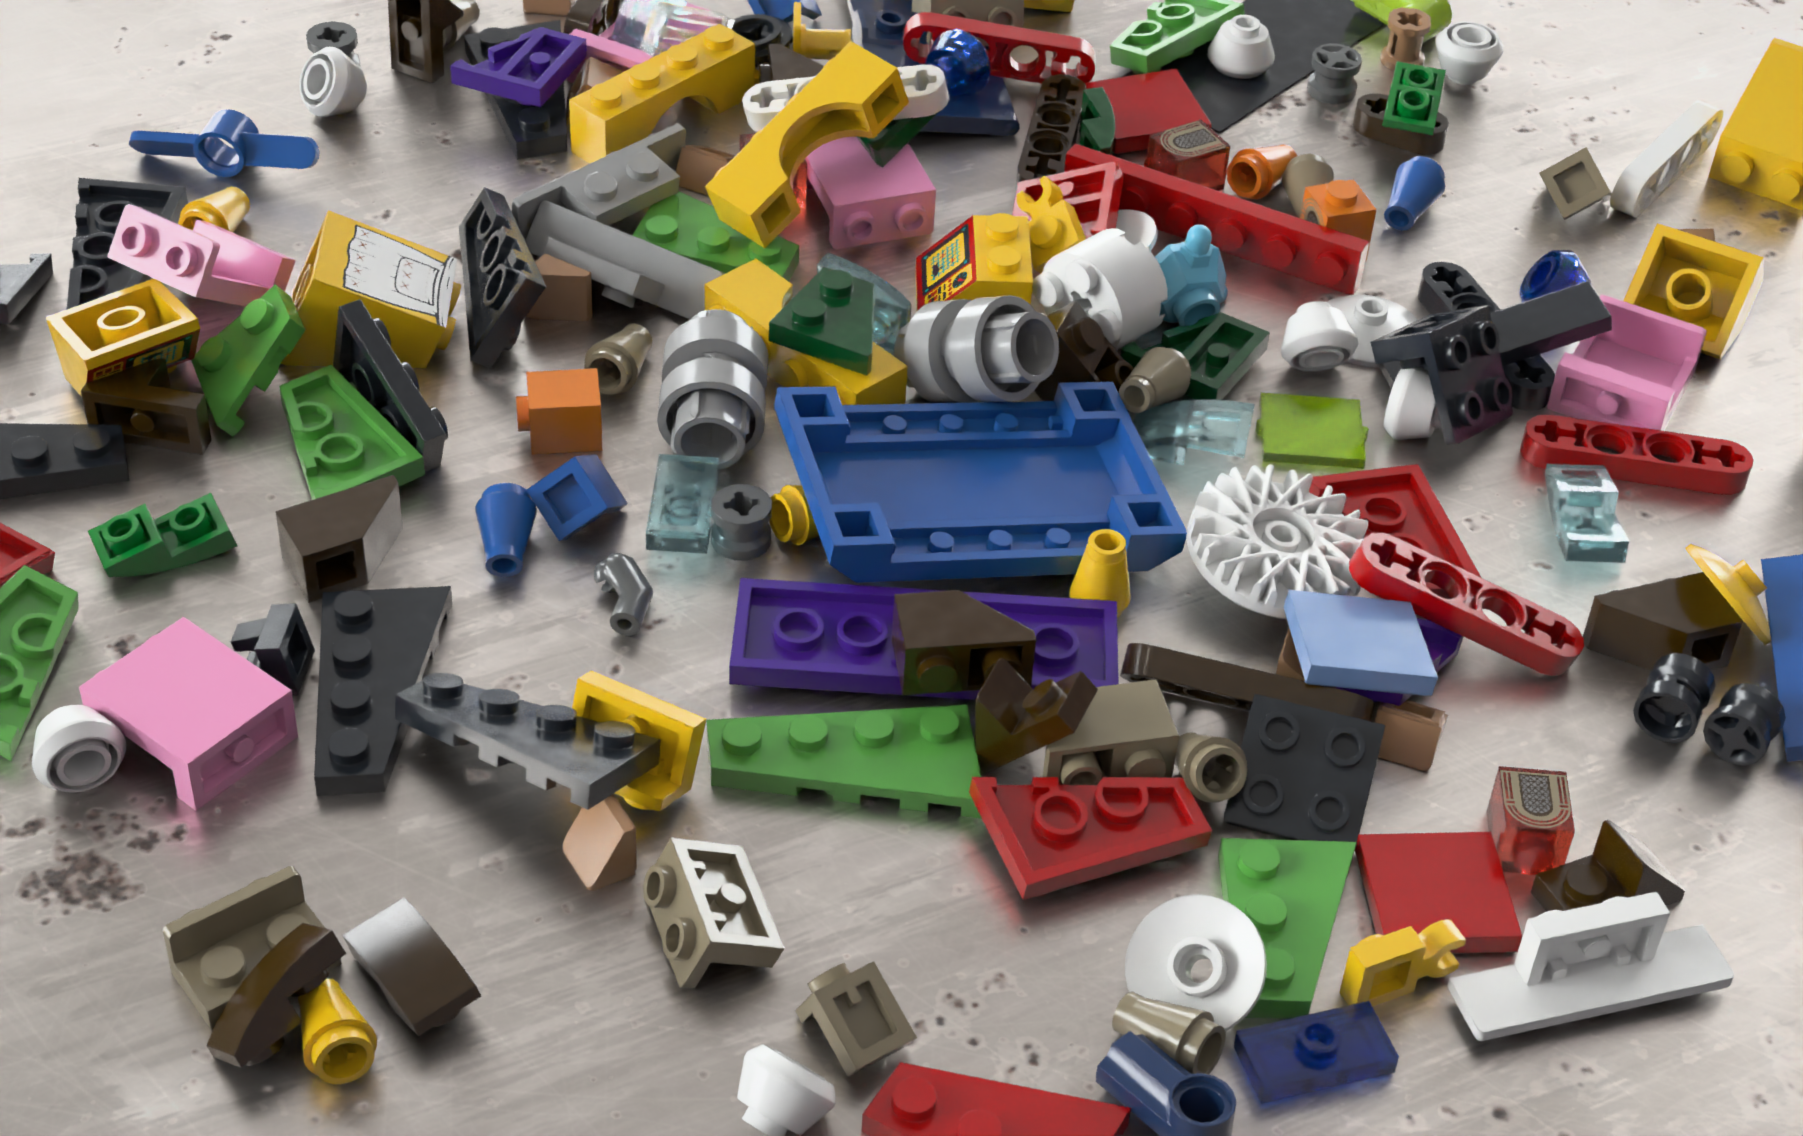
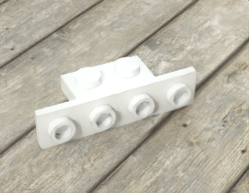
M1653 892L1629 898L1613 897L1600 904L1566 911L1551 910L1537 917L1528 918L1513 965L1452 977L1449 979L1447 988L1474 1037L1477 1040L1485 1041L1727 988L1732 983L1734 972L1703 924L1664 932L1670 912L1659 894Z

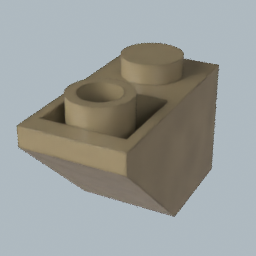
M1157 680L1097 687L1098 691L1075 733L1046 746L1042 776L1058 777L1059 785H1097L1102 777H1172L1179 734Z

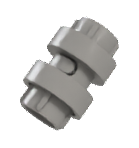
M1011 295L983 297L972 301L958 299L930 302L921 307L909 323L901 327L894 346V357L908 366L907 386L909 388L914 387L924 399L932 403L1013 402L1028 397L1041 381L1052 375L1059 355L1057 333L1049 318L1044 313L1036 312L1024 299Z
M719 309L698 312V314L671 333L664 348L662 386L657 417L658 428L674 453H677L688 465L702 470H720L735 464L742 455L755 447L764 431L768 351L760 335L752 326L749 327L746 321L737 314Z

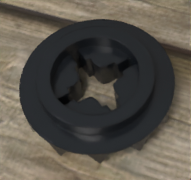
M764 14L744 15L723 25L755 43L756 68L761 63H768L769 44H780L790 49V44L793 43L792 30L789 24L773 16Z

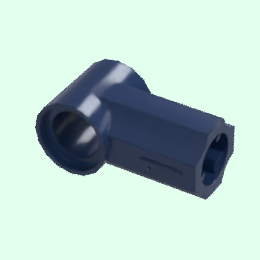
M1131 1031L1127 1032L1112 1043L1109 1052L1098 1064L1096 1082L1125 1107H1130L1132 1113L1160 1136H1232L1237 1101L1234 1091L1230 1086L1213 1075L1204 1073L1191 1074L1143 1034L1135 1035Z

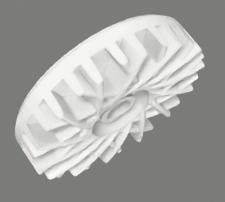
M1269 464L1264 473L1257 465H1253L1244 481L1238 468L1233 467L1229 476L1221 473L1215 485L1208 481L1204 490L1200 491L1187 527L1186 539L1188 550L1194 564L1207 582L1232 602L1265 616L1287 619L1283 607L1288 590L1357 596L1360 592L1361 586L1352 578L1349 571V561L1364 540L1368 521L1359 519V510L1347 516L1342 514L1346 502V495L1344 493L1331 495L1333 488L1328 485L1322 497H1317L1309 493L1313 479L1312 474L1308 473L1298 480L1295 470L1288 472L1284 483L1272 482L1273 464Z

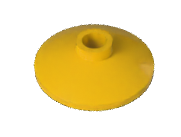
M1694 544L1688 545L1685 548L1686 551L1751 631L1765 646L1770 643L1769 625L1757 597L1767 587L1743 559L1735 566H1731L1717 555Z

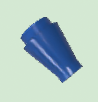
M1417 156L1398 167L1389 205L1384 212L1385 221L1389 226L1400 231L1411 229L1415 221L1443 195L1445 191V173L1436 161L1428 157Z
M513 483L494 484L485 489L482 498L479 499L475 506V512L486 555L485 566L487 571L498 577H511L519 574L523 569V557L537 514V507L524 487Z

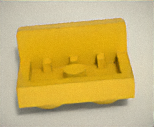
M592 670L577 679L572 708L577 712V716L601 723L606 721L624 722L632 725L637 733L661 739L659 765L621 788L615 794L624 797V800L635 808L661 811L691 790L706 718Z

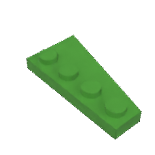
M967 705L706 720V740L711 786L797 796L803 788L824 790L828 794L833 795V801L860 804L861 795L899 799L900 809L928 812L929 803L961 807V816L981 818L969 794L972 777H981Z

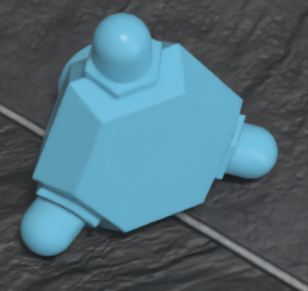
M1204 225L1191 227L1185 242L1168 244L1155 256L1163 271L1168 292V299L1161 303L1159 316L1164 315L1163 320L1168 323L1179 322L1180 326L1193 325L1199 319L1219 313L1220 303L1224 302L1227 298L1228 289L1225 285L1227 275L1219 247L1211 244V231Z

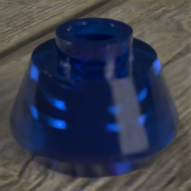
M952 29L940 34L934 41L925 60V65L939 67L944 72L949 96H973L986 87L990 78V60L985 47L976 37L963 30Z
M1550 251L1538 259L1525 275L1519 291L1521 303L1589 281L1591 284V279L1578 256L1573 251Z

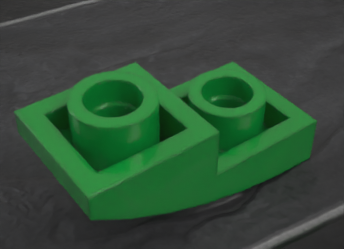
M1396 61L1382 126L1433 135L1446 70Z
M212 493L190 503L183 504L156 519L152 517L144 503L88 530L108 577H130L173 570L211 558L238 546Z

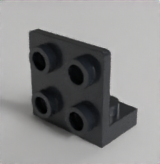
M1488 305L1430 314L1371 341L1376 364L1399 361L1401 369H1411L1427 365L1441 428L1447 445L1459 444L1509 418L1513 414L1512 388L1504 375L1499 353V333L1492 322Z
M1254 694L1241 745L1247 760V777L1241 790L1227 800L1224 812L1225 822L1230 825L1290 840L1356 842L1357 846V838L1361 830L1373 775L1382 745L1385 725Z

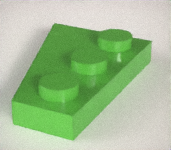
M332 365L279 386L282 406L312 500L391 475L395 476L399 486L425 475L423 456Z

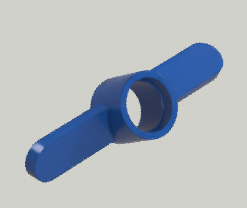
M231 109L216 112L200 134L138 130L131 133L129 146L132 149L144 154L195 157L204 169L220 177L235 176L245 165L292 169L311 168L317 163L320 156L319 147L312 138L307 136L259 133L256 125L249 117ZM220 138L230 143L234 148L223 143Z

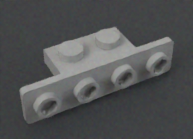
M679 123L674 124L516 197L512 201L511 212L524 240L527 238L539 205L543 200L609 226L678 193L680 176L675 171L681 148L685 147L687 130Z
M546 200L540 203L525 240L530 252L534 255L541 257L546 253L591 272V279L605 284L602 296L632 308L636 299L639 298L688 319H691L698 312L705 311L704 284L725 274Z

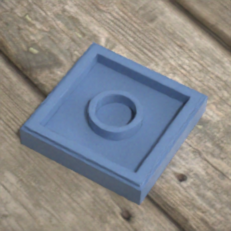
M1288 590L1283 608L1305 683L1309 685L1432 696L1438 676L1411 602Z

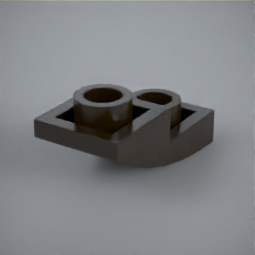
M405 898L400 899L342 935L353 957L380 985L391 1008L418 1036L432 1027L442 1026L450 1022L459 1014L462 1008L481 997L476 984L428 922Z
M302 923L260 960L231 997L213 1029L206 1046L214 1058L242 1068L245 1065L252 1066L261 1063L282 1048L285 1043L283 1036L302 1022L287 998L289 996L297 997L304 995L318 987L329 976L327 968L346 954L331 929Z

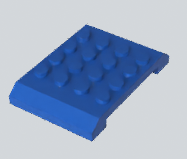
M1113 382L1059 383L1054 401L842 405L835 386L777 387L774 408L830 566L856 583L1076 574L1088 544L1089 536L1101 529L1117 531L1125 538L1128 572L1149 571L1183 551L1187 530Z

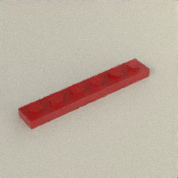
M1074 144L1066 153L1064 172L1117 161L1124 175L1119 210H1136L1149 215L1154 220L1157 230L1186 239L1191 227L1204 225L1211 231V244L1219 247L1221 252L1348 295H1354L1361 285L1369 245L1367 240L1078 144Z

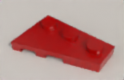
M972 777L969 794L1023 900L1208 846L1212 833L1209 823L1191 791L1187 788L1184 779L1181 777H1102L1097 785H1059L1058 777H1033L1031 785H997L996 777Z
M900 1062L862 1113L861 1132L869 1136H1122L1129 1125L1131 1108Z

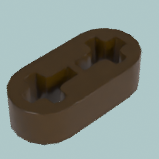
M1371 93L1363 95L1358 99L1353 127L1359 134L1421 155H1432L1443 150L1449 122L1443 114L1437 113L1433 135L1383 127L1388 95Z

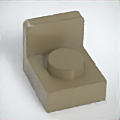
M874 961L851 973L846 964L842 963L820 974L807 984L812 994L795 1010L801 1023H805L815 1017L848 1077L908 1046L917 1038Z

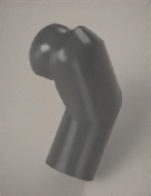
M612 553L607 559L599 561L595 566L594 580L595 583L606 580L601 590L607 593L617 592L619 596L610 617L612 629L621 635L633 636L640 630L653 597V588L632 557L622 553Z

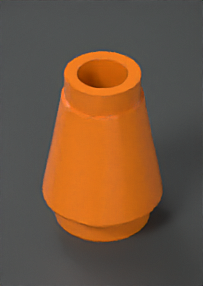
M1285 144L1240 150L1235 154L1227 168L1229 186L1241 197L1261 199L1282 182V175L1286 170L1287 164L1297 154L1292 147Z

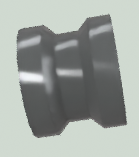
M331 21L314 25L308 30L306 34L307 46L313 54L326 47H335L343 51L360 66L359 56L354 52L358 44L357 32L354 27L343 22Z
M1325 44L1315 48L1311 60L1315 72L1308 78V93L1318 101L1328 104H1342L1351 101L1357 91V82L1354 76L1361 69V55L1355 49L1342 44Z
M749 484L726 486L715 493L711 499V517L714 520V524L711 527V544L715 551L723 557L732 560H751L766 553L771 546V526L768 522L772 517V500L768 493L759 487Z

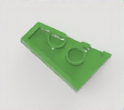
M1165 0L1163 3L1153 2L1147 8L1148 18L1133 22L1110 45L1111 64L1131 69L1137 75L1158 72L1162 66L1177 58L1191 55L1195 48L1213 40L1223 23L1235 16L1244 15V4L1231 0Z
M680 191L651 205L632 235L723 273L730 272L754 259H758L784 279L790 281L799 264V245L777 236L766 248H763L719 220L713 206Z
M26 565L0 588V756L9 761H12L79 610L77 591Z
M1221 838L1218 861L1223 900L1236 906L1253 922L1262 938L1267 959V973L1262 993L1253 1009L1245 1018L1308 1019L1343 889L1353 859L1356 842Z

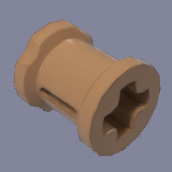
M1398 8L1389 13L1388 28L1390 29L1388 45L1382 49L1380 56L1381 63L1386 68L1394 71L1396 61L1423 66L1425 56L1421 49L1424 35L1430 31V16L1421 10Z

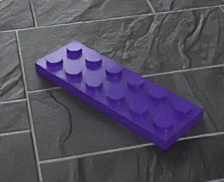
M740 578L729 664V684L902 695L892 646L894 594L945 590ZM963 592L1034 630L1036 648L1032 689L1047 679H1052L1056 683L1079 671H1082L1096 687L1119 684L1117 601ZM980 690L909 696L976 700Z

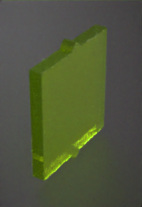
M1260 393V419L1256 422L1255 432L1261 435L1263 462L1364 469L1366 462L1364 442L1367 440L1369 429L1362 425L1359 399Z

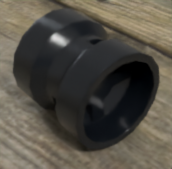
M1672 653L1662 656L1655 662L1649 674L1647 685L1641 690L1633 709L1635 721L1645 733L1657 740L1678 743L1689 739L1695 733L1703 714L1702 710L1708 706L1715 690L1714 675L1707 665L1687 654Z

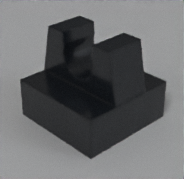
M272 604L267 618L237 624L231 644L234 651H252L249 652L247 660L291 689L292 696H297L300 693L315 649L297 604Z

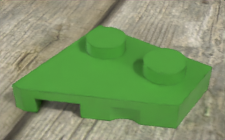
M276 284L259 299L250 302L244 308L241 315L218 335L206 340L195 354V358L191 360L216 425L232 437L240 431L245 423L235 414L253 387L256 386L264 392L267 390L278 373L282 360L292 352L306 330L291 296Z

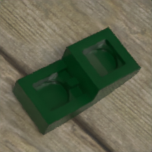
M1103 87L1084 89L1079 134L1081 135L1080 145L1112 156L1115 116L1109 97Z

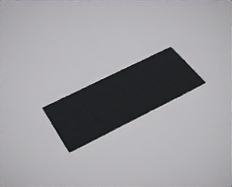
M1245 0L1242 2L1244 4V15L1257 18L1268 29L1275 54L1274 63L1269 69L1257 77L1248 79L1224 75L1214 67L1208 58V48L1213 41L1210 40L1195 48L1191 55L1177 58L1162 66L1160 71L1177 69L1210 120L1211 128L1216 131H1222L1314 71L1311 60L1315 48L1325 44H1342L1350 47L1384 25V23L1354 6V2L1351 0ZM1131 70L1130 72H1128L1127 74L1123 75L1122 77L1132 76V75H1137V74H1134V73L1132 72V70Z

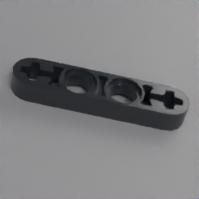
M1434 262L1428 264L1423 269L1418 298L1430 314L1488 305L1490 313L1501 310L1463 267L1449 262ZM1540 354L1503 366L1505 378L1509 381L1512 388V407L1525 411L1542 409L1548 404L1555 373Z

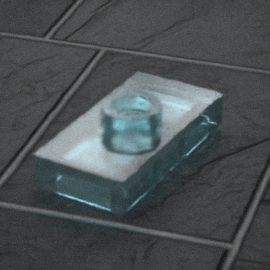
M659 454L646 528V550L707 554L712 525L711 499L717 490L719 458Z

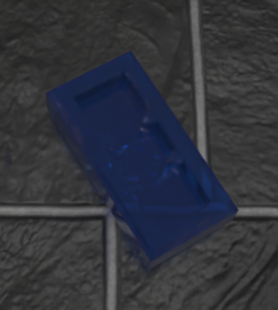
M1370 1001L1237 1030L1233 1045L1260 1103L1395 1073L1399 1060V1055Z

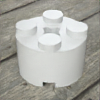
M1106 229L1052 257L1044 266L1042 274L1034 278L1033 292L1037 300L1043 305L1046 315L1076 300L1087 315L1099 324L1104 336L1117 351L1126 344L1154 330L1162 323L1164 315L1159 316L1161 303L1168 299V292L1163 271L1153 253L1141 241L1133 245L1121 237L1126 232L1119 229Z

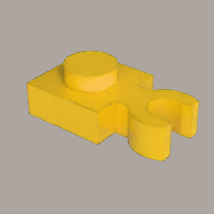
M1046 176L1040 178L1043 193L1036 202L1023 191L1017 193L1019 208L1032 218L1028 222L1031 262L1034 269L1042 274L1044 266L1052 257L1086 240L1075 208L1063 199L1059 186Z
M1450 919L1431 924L1419 935L1409 926L1384 936L1381 934L1368 936L1357 945L1350 947L1339 993L1353 1013L1415 991L1418 978L1427 975L1433 978L1443 977L1457 970L1459 962L1450 950L1464 946L1466 939Z

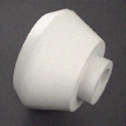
M1238 15L1223 23L1208 48V58L1214 67L1222 74L1233 78L1248 79L1257 77L1269 69L1275 59L1268 29L1257 18L1250 15Z
M1464 21L1453 23L1442 30L1436 38L1441 69L1446 70V75H1448L1451 81L1461 85H1471L1476 81L1484 79L1502 56L1504 48L1500 38L1493 29L1476 22Z
M326 47L314 53L305 63L300 76L299 88L301 98L308 110L313 115L328 117L353 111L366 96L367 82L362 68L343 51L335 47Z
M1324 301L1309 302L1301 305L1297 309V313L1289 318L1281 347V355L1292 367L1298 370H1327L1346 363L1352 357L1358 347V338L1339 309L1331 307L1329 303Z
M1422 366L1400 369L1393 384L1386 408L1384 428L1395 440L1429 438L1435 428L1442 429L1429 373Z
M85 705L63 706L47 715L38 725L34 740L32 768L36 778L48 788L69 793L87 791L100 786L116 772L126 752V740L119 727L93 708Z
M764 1044L746 1052L737 1099L749 1106L742 1119L769 1136H784L787 1130L802 1135L835 1106L834 1085L826 1081L821 1075Z

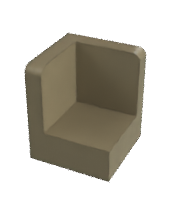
M1587 147L1539 172L1564 220L1601 200L1605 203L1612 196Z

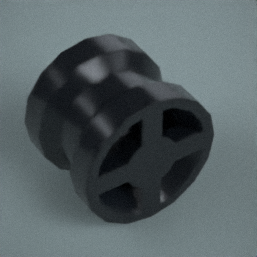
M1749 683L1734 685L1724 694L1720 700L1719 707L1705 721L1703 728L1705 741L1716 755L1732 764L1746 766L1757 763L1767 752L1770 741L1779 734L1784 726L1786 719L1784 707L1775 695L1761 686Z

